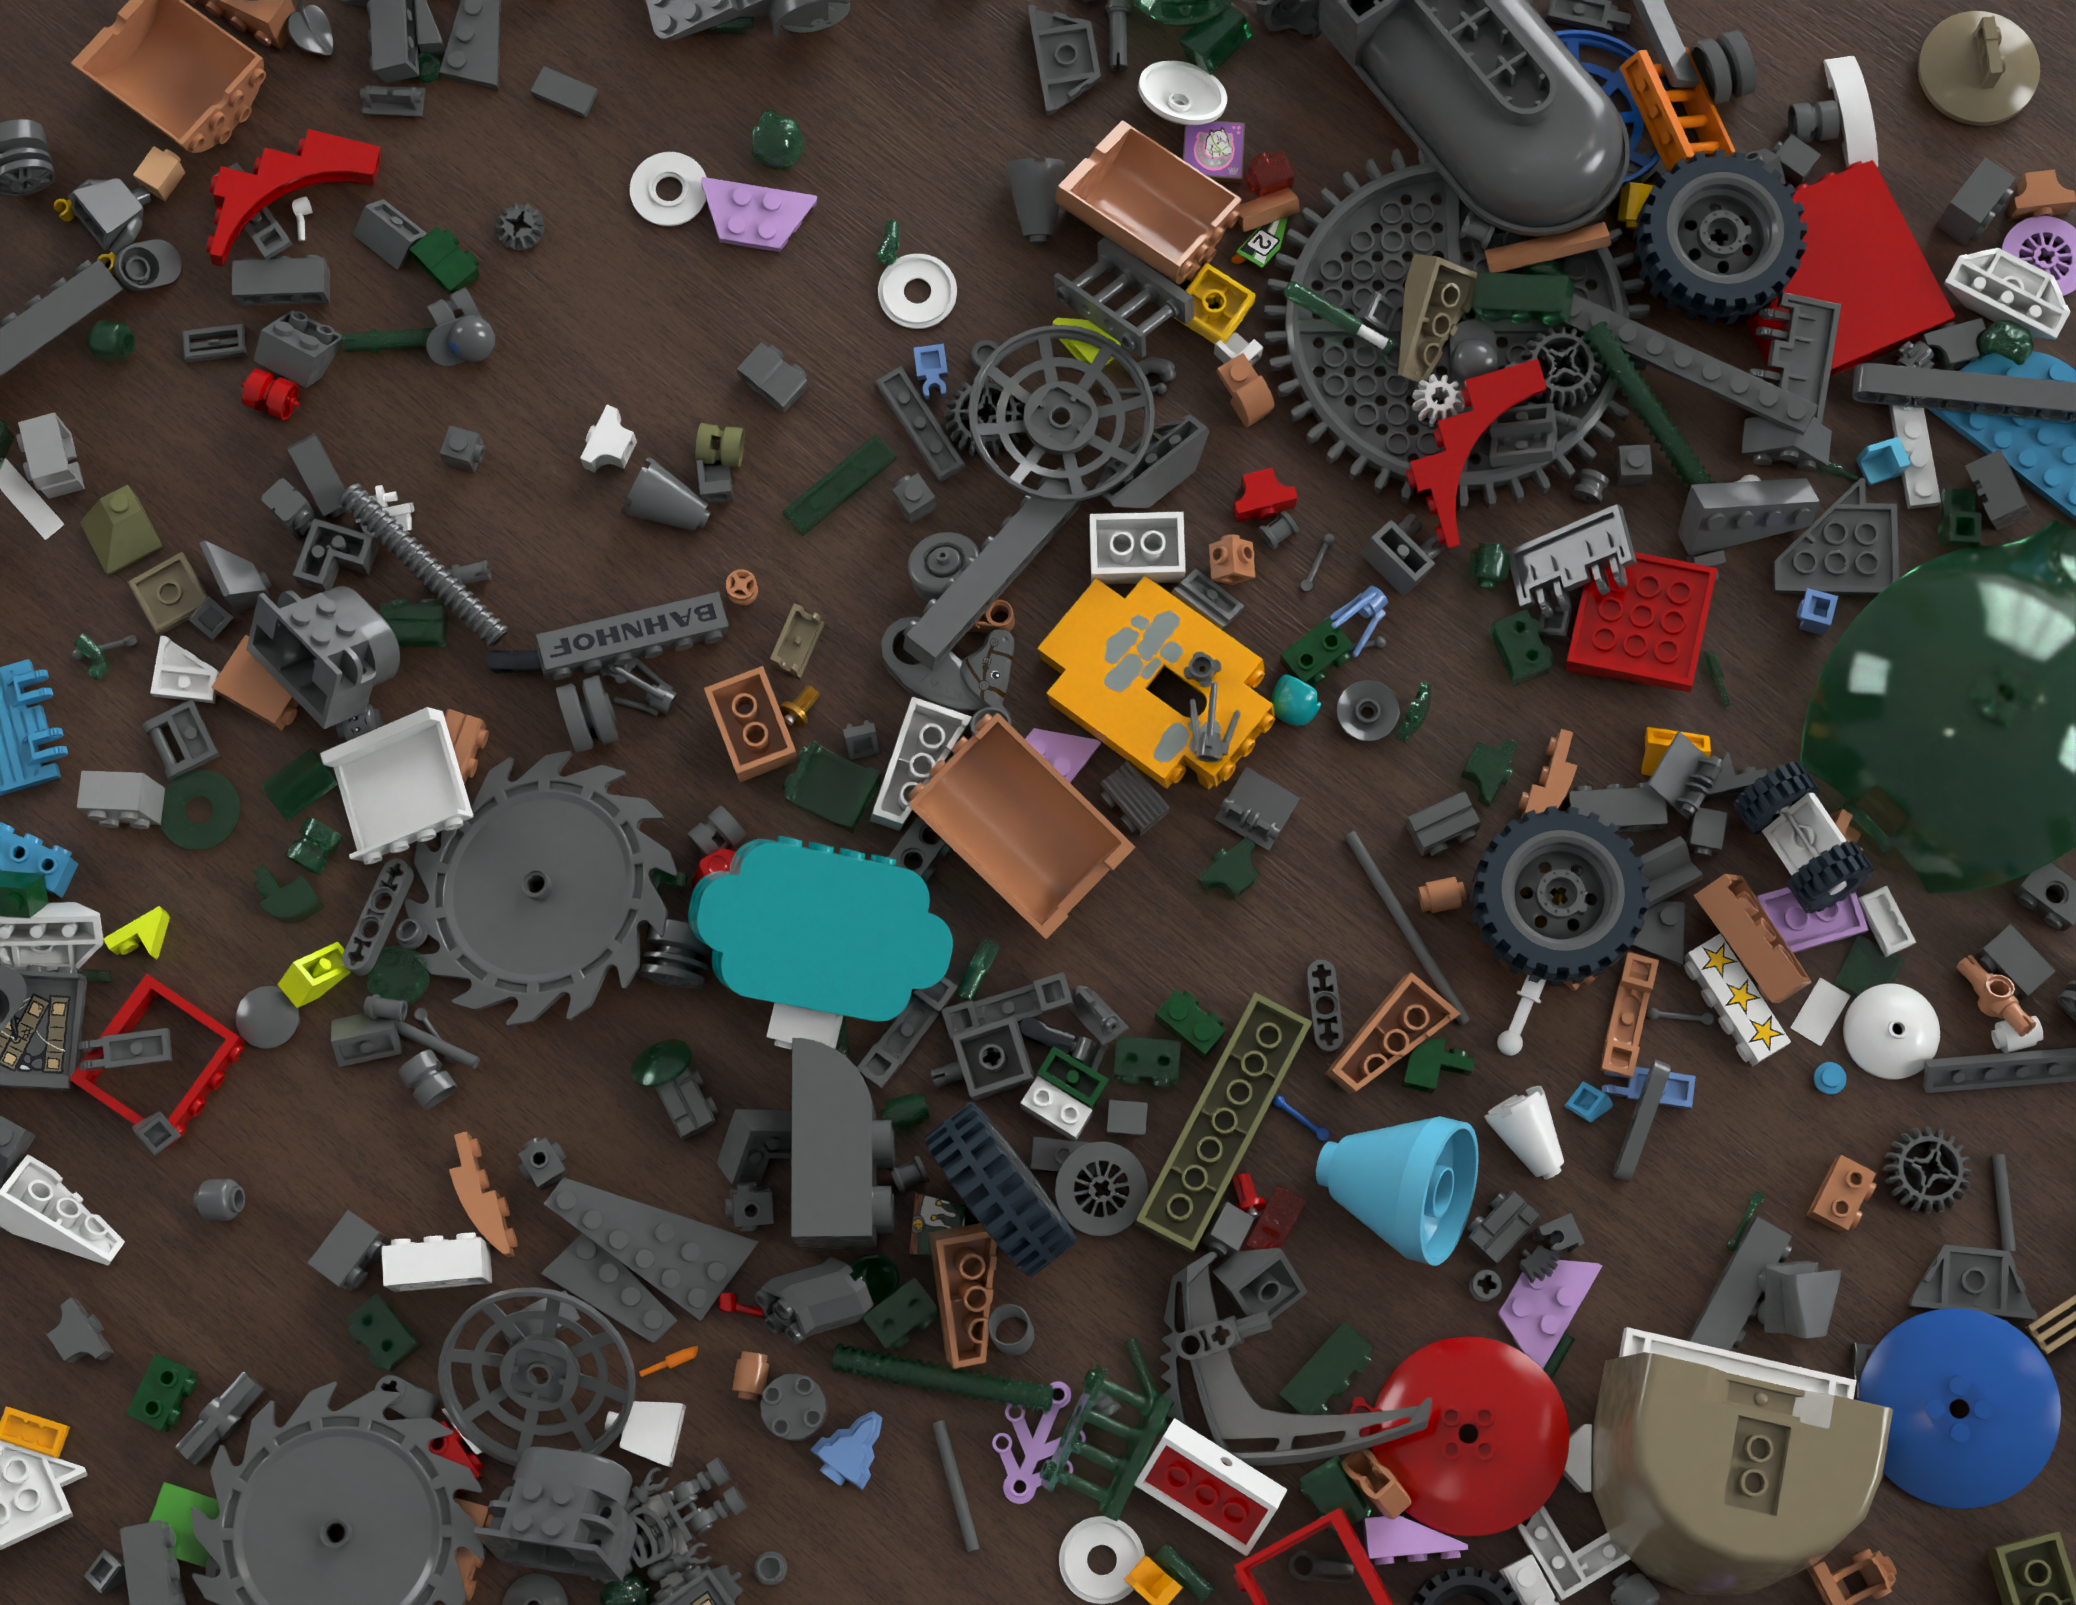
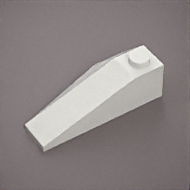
M27 1154L0 1189V1227L12 1234L109 1265L125 1241L99 1215L91 1214L81 1204L84 1199L77 1192L72 1194L61 1183L63 1178L55 1170Z

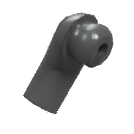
M1152 356L1137 362L1144 375L1150 373L1160 374V379L1164 382L1171 381L1176 377L1175 365L1170 360Z

